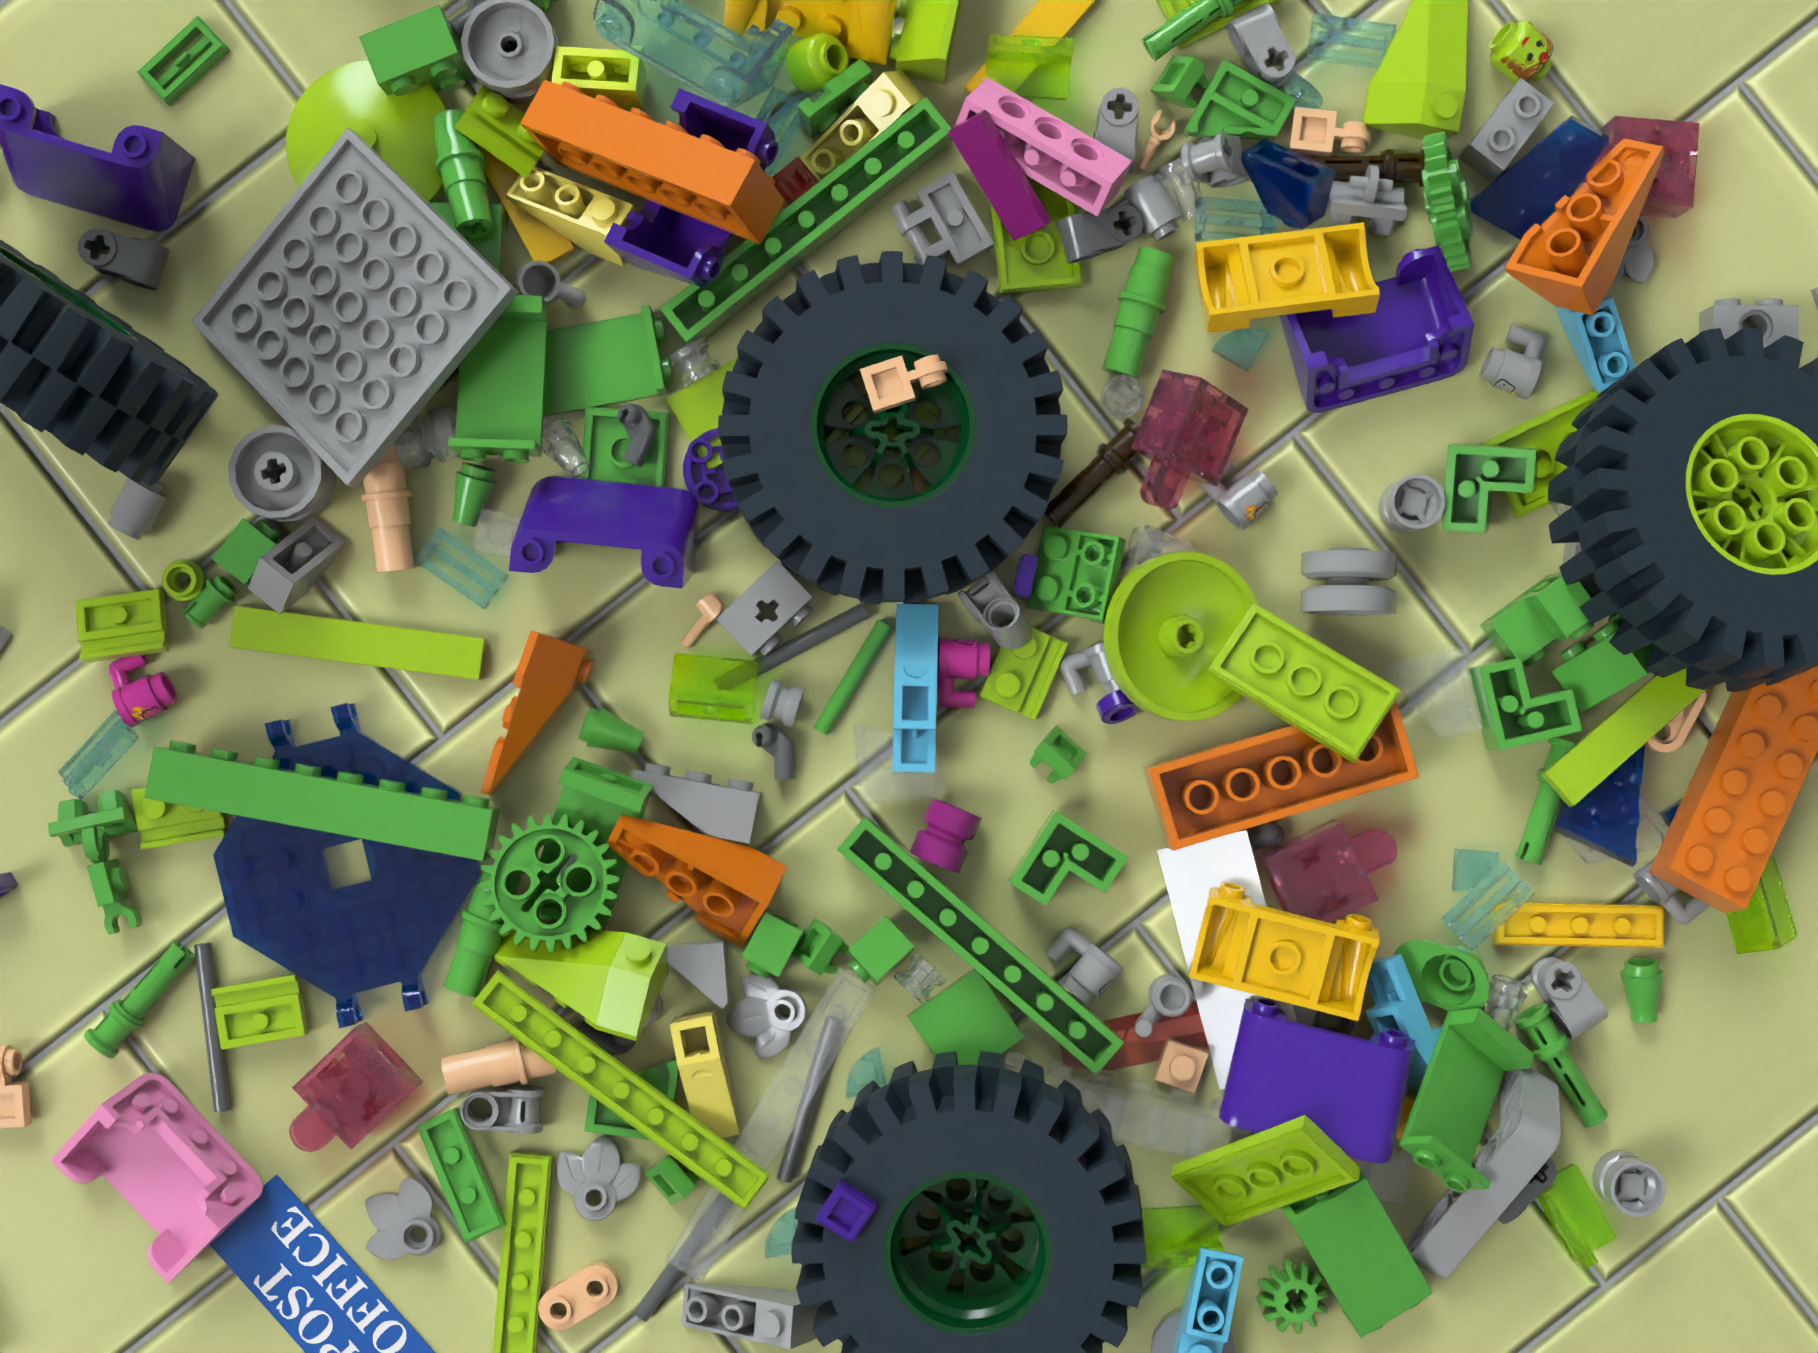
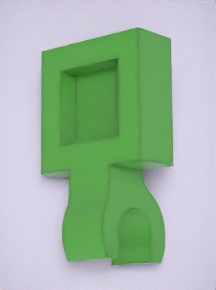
M118 859L87 866L98 907L103 906L105 914L104 926L108 934L120 932L118 925L120 915L128 918L131 929L141 926L142 917L140 912L125 902V900L129 899L127 890H129L130 882L125 868L119 865Z

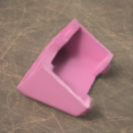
M157 1073L141 1075L103 1102L51 1160L67 1178L79 1184H88L103 1175L159 1234L148 1247L147 1256L149 1263L168 1284L259 1198L263 1189L261 1178L257 1172L168 1079Z

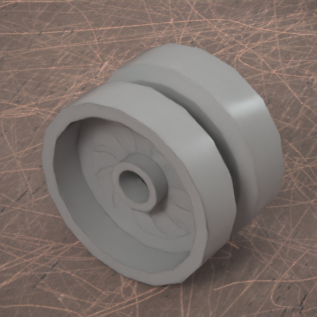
M528 0L485 1L473 10L464 24L461 37L464 60L481 86L483 84L494 93L501 95L508 103L518 105L532 102L544 79L552 82L555 46L561 47V44L543 11Z
M282 425L263 426L248 433L234 448L228 465L229 484L236 499L250 512L281 523H302L313 516L319 515L331 501L336 487L335 472L294 429Z
M1332 548L1302 553L1301 575L1310 580L1328 581V585L1310 586L1301 591V613L1348 616L1396 614V592L1388 587L1369 586L1371 581H1386L1397 575L1396 553L1371 551L1364 548Z

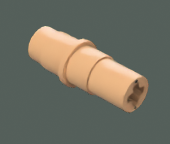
M394 443L364 478L365 495L360 496L361 502H366L368 526L372 533L376 573L415 569L410 525L412 523L408 499L413 496L412 490H407L404 461L401 459L400 443Z
M513 1036L512 1040L486 1045L482 1049L441 1058L443 1077L448 1095L488 1086L498 1087L516 1082L526 1085L529 1083V1079L555 1074L558 1071Z

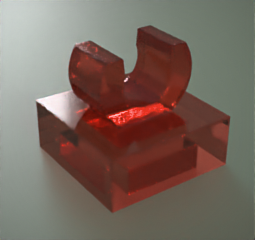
M796 157L772 177L775 180V188L785 200L782 204L785 209L819 182L799 157Z

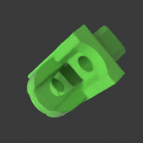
M119 790L100 793L98 795L99 812L88 814L87 803L82 799H70L59 802L58 821L48 823L49 836H58L66 847L83 844L86 857L94 864L107 861L110 855L109 838L138 832L136 817L129 811L127 798Z

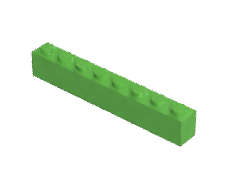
M927 97L922 99L775 217L761 245L745 240L722 259L720 273L713 282H708L703 287L690 284L662 306L660 310L666 320L691 350L951 144L952 138L948 133L951 127Z
M170 740L169 747L153 748L144 798L474 860L485 861L491 859L487 850L493 849L500 808L489 807L490 799L464 795L462 802L447 799L448 791L422 787L421 794L405 791L406 783L380 779L379 786L363 783L364 775L338 771L337 778L322 776L321 767L296 763L295 770L279 768V759L254 756L253 762L237 760L238 752L226 749L212 748L211 755L195 752L196 744Z
M865 816L837 848L841 854L1095 1075L1099 1073L1124 1044L1121 1037L869 817Z

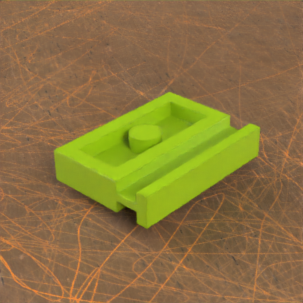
M483 84L454 127L525 178L531 173L544 152V149L520 124L525 114L508 103L504 97L494 93Z
M160 589L75 600L78 642L81 644L79 660L89 663L169 651V645L166 644V633L168 632L165 594Z
M1031 627L1030 638L1022 647L1008 650L1000 646L979 697L1036 720L1068 643Z
M146 787L131 789L137 829L141 834V850L229 835L224 819L226 813L144 798Z
M299 973L211 989L216 1004L214 1010L221 1050L308 1034L309 1029L302 992H300L298 981L300 979Z

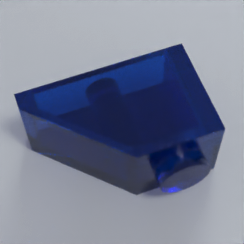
M1264 139L1242 152L1241 161L1268 214L1281 219L1289 227L1302 230L1325 216L1335 170L1268 139Z

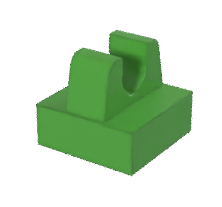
M1173 55L1151 91L1161 100L1172 101L1183 108H1195L1198 103L1192 99L1190 92L1193 87L1197 89L1208 88L1209 81L1203 74L1206 66L1195 56Z
M1056 725L1034 750L1035 753L1030 760V765L1035 768L1041 761H1045L1053 769L1046 780L1049 783H1055L1061 778L1065 780L1078 767L1087 753Z
M814 918L792 954L808 969L819 975H822L823 972L835 974L838 968L830 962L838 950L848 955L850 947L828 925Z
M671 1155L658 1160L644 1172L671 1205L688 1196L696 1188L695 1183L699 1179V1176L693 1171L689 1173L683 1172L680 1168V1162Z

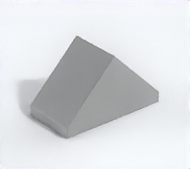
M726 939L667 944L668 964L723 1009L731 999Z

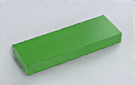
M453 1108L417 1125L465 1244L507 1225L468 1129L461 1119L459 1108Z

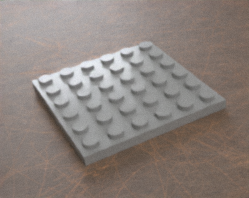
M347 128L191 322L347 486L357 488L517 296L519 291L357 132Z

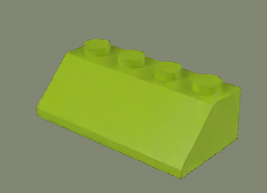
M901 0L898 18L905 19L902 35L894 33L889 59L896 60V71L902 70L908 77L945 84L963 0Z

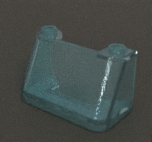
M596 0L593 12L595 28L604 39L714 102L728 108H736L771 88L780 75L795 30L776 18L765 31H759L760 28L752 24L745 32L744 37L679 0Z

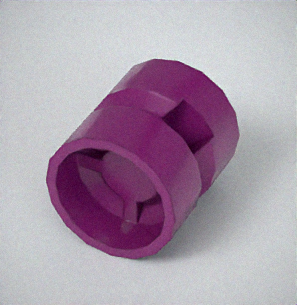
M932 798L923 819L928 827L927 829L918 830L909 853L945 869L960 873L968 854V850L963 844L967 840H973L982 818Z

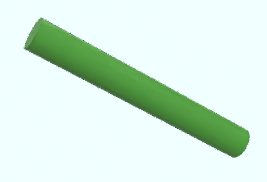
M880 620L876 621L815 723V729L828 736L892 627Z

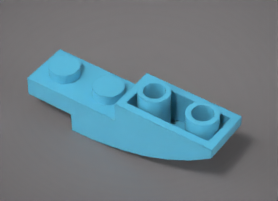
M1605 295L1594 316L1555 306L1576 357L1596 392L1604 391L1635 368L1613 297L1607 298Z
M897 604L892 772L935 773L939 605Z
M1396 954L1373 959L1367 979V985L1375 1005L1365 1012L1375 1034L1382 1033V1030L1386 1028L1396 1029L1407 1034L1408 1038L1415 1040V1049L1407 1084L1418 1094L1442 1027L1430 1028L1402 955Z
M1200 1247L1184 1299L1172 1353H1222L1223 1344L1228 1341L1244 1259L1242 1255Z

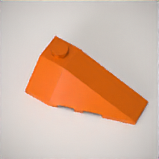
M1625 138L1621 140L1586 174L1587 181L1572 196L1567 197L1564 195L1555 204L1556 211L1540 226L1535 223L1524 234L1505 266L1506 272L1554 306L1594 316L1615 279L1665 152L1663 146Z
M530 631L512 683L520 689L518 697L514 696L510 704L505 707L502 717L503 728L508 729L506 737L500 736L494 745L481 793L491 795L498 792L575 694L579 684H586L594 666V660L589 659L592 650L544 633Z
M621 814L607 841L610 848L639 873L647 877L654 876L668 888L665 895L676 903L683 900L696 911L697 915L694 919L704 928L741 948L770 903L787 869V866L774 860L771 856L763 854L750 846Z

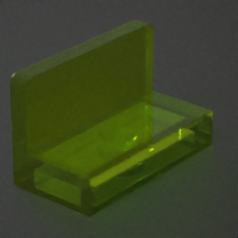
M989 34L986 78H990L1023 98L1067 100L1069 96L1070 65L1073 57L1074 38Z
M676 653L668 694L670 716L753 724L758 662L754 660Z
M1769 857L1747 909L1726 913L1737 955L1777 950L1797 937L1775 857Z
M1570 1164L1557 1171L1552 1185L1536 1197L1571 1261L1582 1270L1596 1264L1598 1260L1593 1251L1614 1240L1616 1234L1578 1166Z
M1202 1205L1142 1208L1146 1264H1141V1269L1194 1266L1200 1247L1224 1252V1247L1219 1240L1218 1220Z

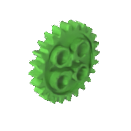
M1441 131L1423 136V150L1426 166L1422 170V179L1425 190V209L1429 221L1432 223L1436 245L1443 247L1444 257L1450 273L1472 268L1469 239H1471V234H1473L1470 216L1472 211L1470 195L1466 181H1463L1458 158L1452 159L1451 147L1449 146L1446 132Z
M546 813L543 825L538 826L532 816H528V829L522 831L518 825L513 823L511 827L514 837L511 840L500 834L497 836L503 846L501 851L487 850V853L495 862L494 865H482L480 868L484 873L491 876L490 880L479 883L481 890L491 892V896L482 900L481 904L483 907L496 908L488 917L491 923L505 921L499 931L503 937L509 935L514 930L516 931L514 937V944L519 947L529 938L530 950L536 953L541 942H546L549 953L554 954L557 942L562 941L567 950L570 951L573 946L572 937L578 936L584 943L589 942L585 931L587 928L591 927L598 932L602 931L601 925L596 920L599 915L612 917V912L604 905L606 901L613 902L619 899L617 894L609 891V886L619 884L620 878L608 875V871L614 869L618 864L616 859H603L611 848L608 843L595 846L600 836L597 830L589 833L587 836L583 835L586 825L584 821L580 820L572 829L569 828L568 815L564 814L559 824L554 825L551 815ZM547 843H556L561 849L559 858L549 864L540 862L538 859L540 848ZM573 854L577 855V861L557 877L558 890L553 892L551 889H546L536 900L533 907L528 912H523L522 907L543 889L542 877L545 875L550 878L555 877L567 859ZM580 871L591 874L592 883L589 889L581 893L570 890L569 881L573 874ZM518 874H525L530 877L531 881L528 891L519 896L510 894L508 885L511 878ZM548 903H557L562 908L561 918L555 924H543L539 917L540 910Z

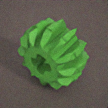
M1285 1258L1283 1260V1271L1280 1272L1274 1265H1269L1268 1271L1273 1278L1271 1280L1266 1278L1258 1280V1285L1266 1292L1256 1296L1258 1305L1266 1307L1262 1313L1264 1319L1267 1322L1276 1319V1327L1281 1332H1284L1291 1323L1295 1333L1301 1334L1303 1330L1302 1322L1306 1320L1310 1326L1317 1327L1318 1322L1313 1314L1314 1312L1320 1314L1327 1313V1306L1320 1300L1330 1295L1329 1289L1326 1286L1320 1285L1323 1280L1322 1274L1318 1270L1310 1272V1265L1304 1260L1298 1263L1294 1269L1292 1261L1289 1258ZM1291 1289H1294L1300 1297L1293 1303L1286 1295Z

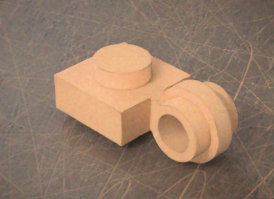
M1295 107L1288 153L1331 156L1333 141H1337L1342 152L1360 154L1364 153L1366 146L1370 144L1371 133L1368 132L1367 124L1356 121L1345 122L1342 128H1335L1337 111Z
M938 354L930 355L915 361V370L907 372L901 355L860 369L874 414L915 401L916 398L911 383L920 382L921 388L926 389L946 382L945 373L948 372L946 362L940 361Z
M0 1045V1128L25 1127L31 1123L29 1081L12 1082V1076L19 1074L21 1071L22 1054L19 1049H13L11 1045Z

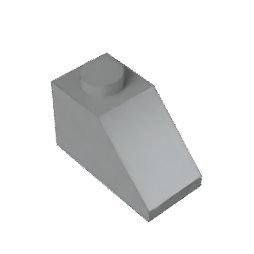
M313 516L260 557L248 589L279 614H282L311 589L344 548L346 541Z

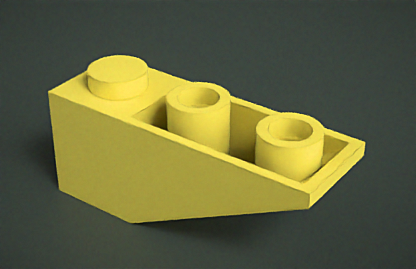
M902 70L883 72L799 158L800 161L818 182L821 181L925 97Z
M534 167L527 178L520 174L506 194L508 200L588 253L620 266H625L626 261L613 251L604 240L613 223L623 227L631 223L627 217L630 211L636 213L633 204L538 167Z
M716 1009L675 1017L670 1023L677 1065L691 1115L722 1138L740 1135Z

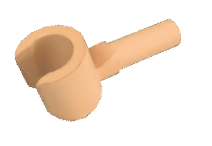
M1161 110L1152 116L1149 143L1137 165L1138 168L1144 171L1147 170L1162 140L1171 138L1175 131V117L1167 130H1160L1156 127L1155 124L1160 118Z
M716 593L706 595L696 604V607L703 616L697 620L682 640L681 644L689 649L702 631L725 611V605Z

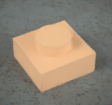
M1167 1037L1153 1077L1157 1081L1195 1093L1209 1053L1206 1050Z

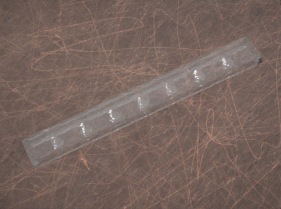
M842 966L839 967L733 1145L767 1172L877 987L869 982L864 984L855 974ZM709 1185L665 1261L702 1282L745 1210Z

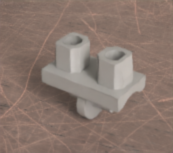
M1368 165L1365 177L1351 175L1349 182L1329 180L1327 199L1331 226L1354 224L1356 216L1370 217L1368 222L1369 231L1379 235H1391L1397 221H1405L1408 211L1407 206L1404 204V188L1393 187V180L1380 179L1379 167L1375 165Z

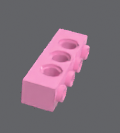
M988 77L965 98L955 125L986 109L1021 170L1028 177L1097 217L1118 194L1132 160Z

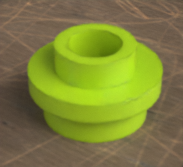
M180 559L173 561L165 568L162 575L164 591L169 597L177 601H191L205 587L204 571L197 563L190 560ZM188 573L191 577V583L187 588L183 589L179 584V578L182 574Z

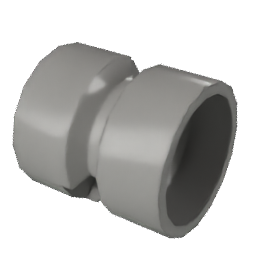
M1412 474L1390 484L1382 492L1379 498L1378 512L1381 521L1387 528L1396 533L1410 534L1432 526L1440 519L1445 509V496L1442 487L1435 479L1423 474Z
M1622 1150L1610 1151L1603 1155L1594 1166L1592 1179L1596 1192L1601 1198L1624 1214L1633 1217L1648 1216L1657 1211L1663 1203L1666 1188L1662 1175L1655 1167L1634 1154Z

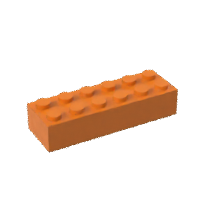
M544 79L520 122L523 128L556 164L760 245L785 201L774 186L775 180L759 166V158L751 152L741 148H737L736 152L724 148L719 141L708 135L702 134L700 138L689 135L684 128L671 121H666L664 125L657 123L647 113L637 108H631L630 111L623 110L614 101L603 95H597L596 98L589 97L581 89L569 82H563L562 85H558Z
M1815 666L1773 685L1767 686L1766 683H1763L1746 691L1731 692L1648 873L1723 913L1747 909L1818 751V667Z
M1396 701L1355 764L1288 724L1143 767L1167 848L1173 851L1419 778Z

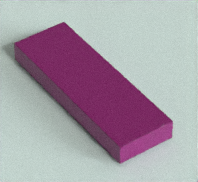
M986 109L955 125L948 131L1013 241L1046 226L1051 221V218Z

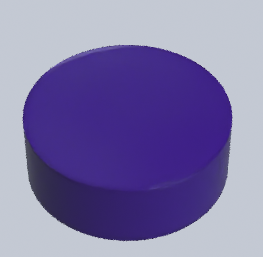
M1121 689L1104 696L1096 705L1102 722L1107 724L1123 722L1134 716L1139 710V707L1130 701Z

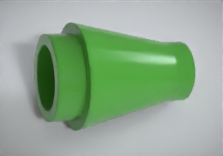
M462 462L461 470L456 471L452 521L467 526H477L478 519L497 484L493 480L495 470L474 463Z
M602 707L600 710L589 708L578 739L588 742L587 747L623 751L636 755L644 731L633 727Z
M1652 958L1628 959L1624 961V970L1620 971L1631 1011V1020L1636 1023L1656 1022L1658 1020L1657 1010L1664 971L1659 969L1658 960Z

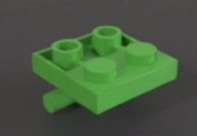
M1044 525L1027 608L1090 619L1092 622L1104 624L1108 606L1120 583L1122 574L1120 567L1126 540L1117 536Z

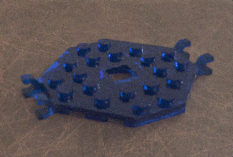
M344 703L330 707L340 736L297 747L295 746L290 719H280L264 723L269 741L275 750L272 758L280 760L279 768L295 770L296 763L322 768V776L337 778L338 771L364 775L363 783L379 786L380 779L406 783L405 791L421 794L422 787L436 788L448 791L447 799L463 802L464 798L461 791L427 773L423 768L398 753L390 751L375 742L373 738L361 732L355 703ZM237 815L213 854L233 937L336 999V1016L339 1028L355 1025L364 1020L357 999V992L401 982L405 1012L424 1007L423 1005L429 1004L421 975L438 944L444 938L458 915L471 889L475 887L481 877L482 870L480 869L479 860L362 839L372 880L335 889L332 887L324 856L325 848L362 838Z

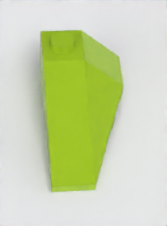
M1468 0L1411 1L1397 34L1391 39L1385 50L1387 53L1367 85L1361 122L1367 124L1368 128L1423 140L1425 135L1441 131L1446 132V137L1448 138L1459 133L1466 93Z
M586 929L589 942L584 943L578 936L572 937V950L568 951L563 942L559 941L557 942L555 953L550 954L546 942H541L536 953L530 950L529 938L519 947L514 944L515 930L504 937L495 954V961L530 985L540 986L553 995L555 1002L564 1008L569 1006L584 1016L585 1022L596 1030L637 1042L669 974L667 944L627 932L605 930L598 932L593 929Z

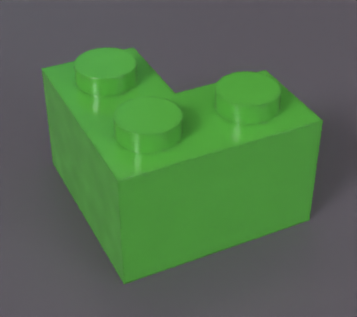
M439 5L359 36L376 81L387 96L391 94L395 96L409 94L418 88L417 84L428 81L435 92L440 90L451 92L463 87L466 83L465 80L474 77L464 60L462 46L456 30Z
M1461 443L1448 445L1444 492L1445 509L1442 517V530L1486 533L1490 528L1493 491L1534 493L1537 486L1540 448Z
M1561 572L1547 575L1480 624V626L1504 659L1521 657L1522 663L1529 666L1547 653L1544 646L1554 639H1558L1561 642L1570 637L1574 640L1594 626L1580 609V606L1590 600L1591 597L1580 582L1566 585Z
M1617 612L1608 619L1609 622L1592 634L1595 640L1587 645L1582 640H1579L1561 652L1560 656L1563 661L1551 671L1565 690H1573L1576 706L1581 712L1650 673L1645 668L1654 643L1627 655H1623L1609 643L1625 621Z
M1521 657L1467 668L1486 750L1500 751L1582 731L1573 690H1555L1530 696Z
M1053 809L1008 878V881L1047 906L1069 870L1106 893L1128 857Z

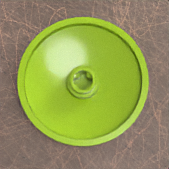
M368 60L347 63L326 72L316 79L301 95L288 123L286 153L293 179L299 188L344 131L350 128L357 132L427 202H436L444 191L442 178L437 174L435 168L438 156L434 142L433 119L438 113L447 110L444 103L426 81L417 84L418 88L409 94L402 96L391 94L387 96L378 85Z
M1184 551L1159 555L1133 569L1123 579L1112 596L1105 617L1103 638L1110 672L1127 698L1145 712L1172 721L1204 720L1216 716L1234 705L1242 695L1209 676L1208 669L1253 602L1258 604L1247 582L1225 562L1198 552Z

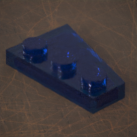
M1571 115L1531 148L1530 152L1517 163L1498 175L1478 195L1475 194L1470 198L1472 213L1521 240L1535 223L1540 226L1556 211L1555 204L1564 195L1570 197L1574 194L1608 143L1609 136Z
M1645 744L1575 806L1569 807L1565 803L1552 830L1633 867L1637 861L1636 839L1640 820L1639 798L1640 786L1643 780Z

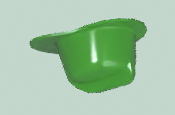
M1417 939L1405 942L1393 954L1402 955L1420 1001L1447 1011L1473 1008L1482 1009L1490 997L1489 974L1486 972L1481 958L1468 947L1460 945L1445 946L1434 941Z

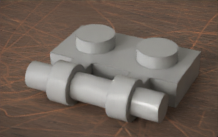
M953 171L916 191V196L922 208L912 213L905 200L891 207L898 221L895 226L901 236L908 238L916 253L914 259L919 265H924L927 255L941 258L949 253L956 267H959L992 249L994 246ZM929 221H931L941 239L933 245L929 244L920 228Z

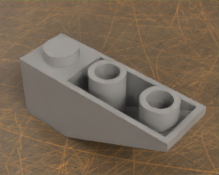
M646 763L645 770L635 769L633 771L634 778L654 785L652 789L654 794L707 836L748 844L752 842L762 793L752 791L754 783L729 778L727 786L711 783L712 775L695 771H687L686 778L670 775L671 767Z
M687 1282L684 1286L682 1326L793 1349L816 1339L812 1328L817 1306L813 1304L802 1307L797 1292L786 1289Z

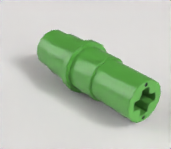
M460 109L445 110L438 113L433 119L434 142L438 156L435 168L437 174L443 180L455 230L465 239L482 238L492 232L494 228L486 193L488 189L484 174L487 166L484 153L479 150L477 143L454 128L465 111Z
M1139 247L1135 262L1131 265L1124 291L1118 293L1117 299L1120 301L1113 324L1115 328L1102 368L1104 371L1128 379H1139L1151 338L1154 337L1160 314L1165 313L1167 309L1164 301L1172 278L1170 274L1175 261V257L1171 254L1153 248Z
M482 872L479 882L476 883L468 908L462 910L461 916L464 918L456 941L458 945L444 983L447 989L469 997H477L483 990L493 958L503 939L499 931L505 921L491 923L488 917L496 908L483 907L481 904L482 900L491 896V892L479 888V883L491 879V876ZM519 874L511 878L508 889L512 895H517L516 891L521 879Z

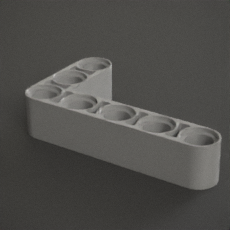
M1532 1068L1512 1070L1507 1073L1500 1090V1128L1473 1159L1471 1165L1491 1181L1489 1188L1468 1190L1466 1193L1455 1192L1451 1189L1446 1191L1416 1227L1406 1243V1247L1417 1265L1440 1279L1447 1278L1550 1158L1561 1136L1558 1084Z

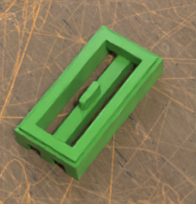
M197 15L137 73L167 105L171 106L230 49ZM201 32L204 34L195 45L179 56L164 74L157 80L153 78ZM205 50H207L198 60H196ZM190 64H192L183 74H181ZM175 78H177L167 89H165Z

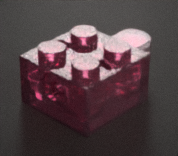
M1614 116L1600 128L1599 141L1580 139L1566 149L1560 161L1561 172L1567 180L1585 183L1587 181L1586 174L1624 138L1663 146L1665 152L1640 215L1677 218L1691 209L1694 204L1700 123Z
M1163 369L1131 449L1151 460L1140 488L1142 500L1146 504L1171 510L1178 506L1188 480L1217 487L1248 408L1201 377Z
M1331 820L1259 854L1257 857L1283 911L1331 923L1379 900L1368 876L1388 867L1397 858L1396 841L1390 834L1379 829H1368L1349 838L1343 823ZM1331 904L1333 905V906H1331V907H1329V908H1327V909H1325V910L1323 909L1324 907H1326V906H1328V905H1331Z
M364 1022L353 1028L292 1087L308 1106L292 1121L289 1128L290 1138L300 1150L314 1152L326 1146L337 1135L352 1150L364 1141L424 1081L367 1022ZM342 1054H344L345 1056L340 1061H338L337 1059Z

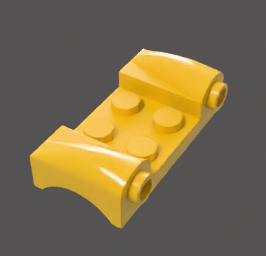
M725 0L723 31L764 39L767 30L802 38L824 32L833 35L846 47L849 58H861L864 61L886 65L893 40V26L898 0Z
M1364 222L1198 242L1195 245L1193 263L1207 333L1249 328L1251 319L1328 309L1332 310L1333 318L1376 312L1380 291L1372 278L1369 268Z
M1221 882L1219 887L1210 888L1190 966L1189 978L1355 1021L1359 1020L1367 979L1380 942L1379 931L1371 926L1372 920L1356 914H1347L1346 919H1337L1335 924L1253 904L1252 898L1244 894L1245 888L1234 883Z

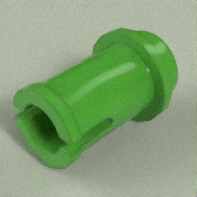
M220 574L214 579L208 578L206 580L207 586L182 610L185 617L199 628H204L207 622L226 603L232 604L235 600L233 595L237 592V589L228 579Z

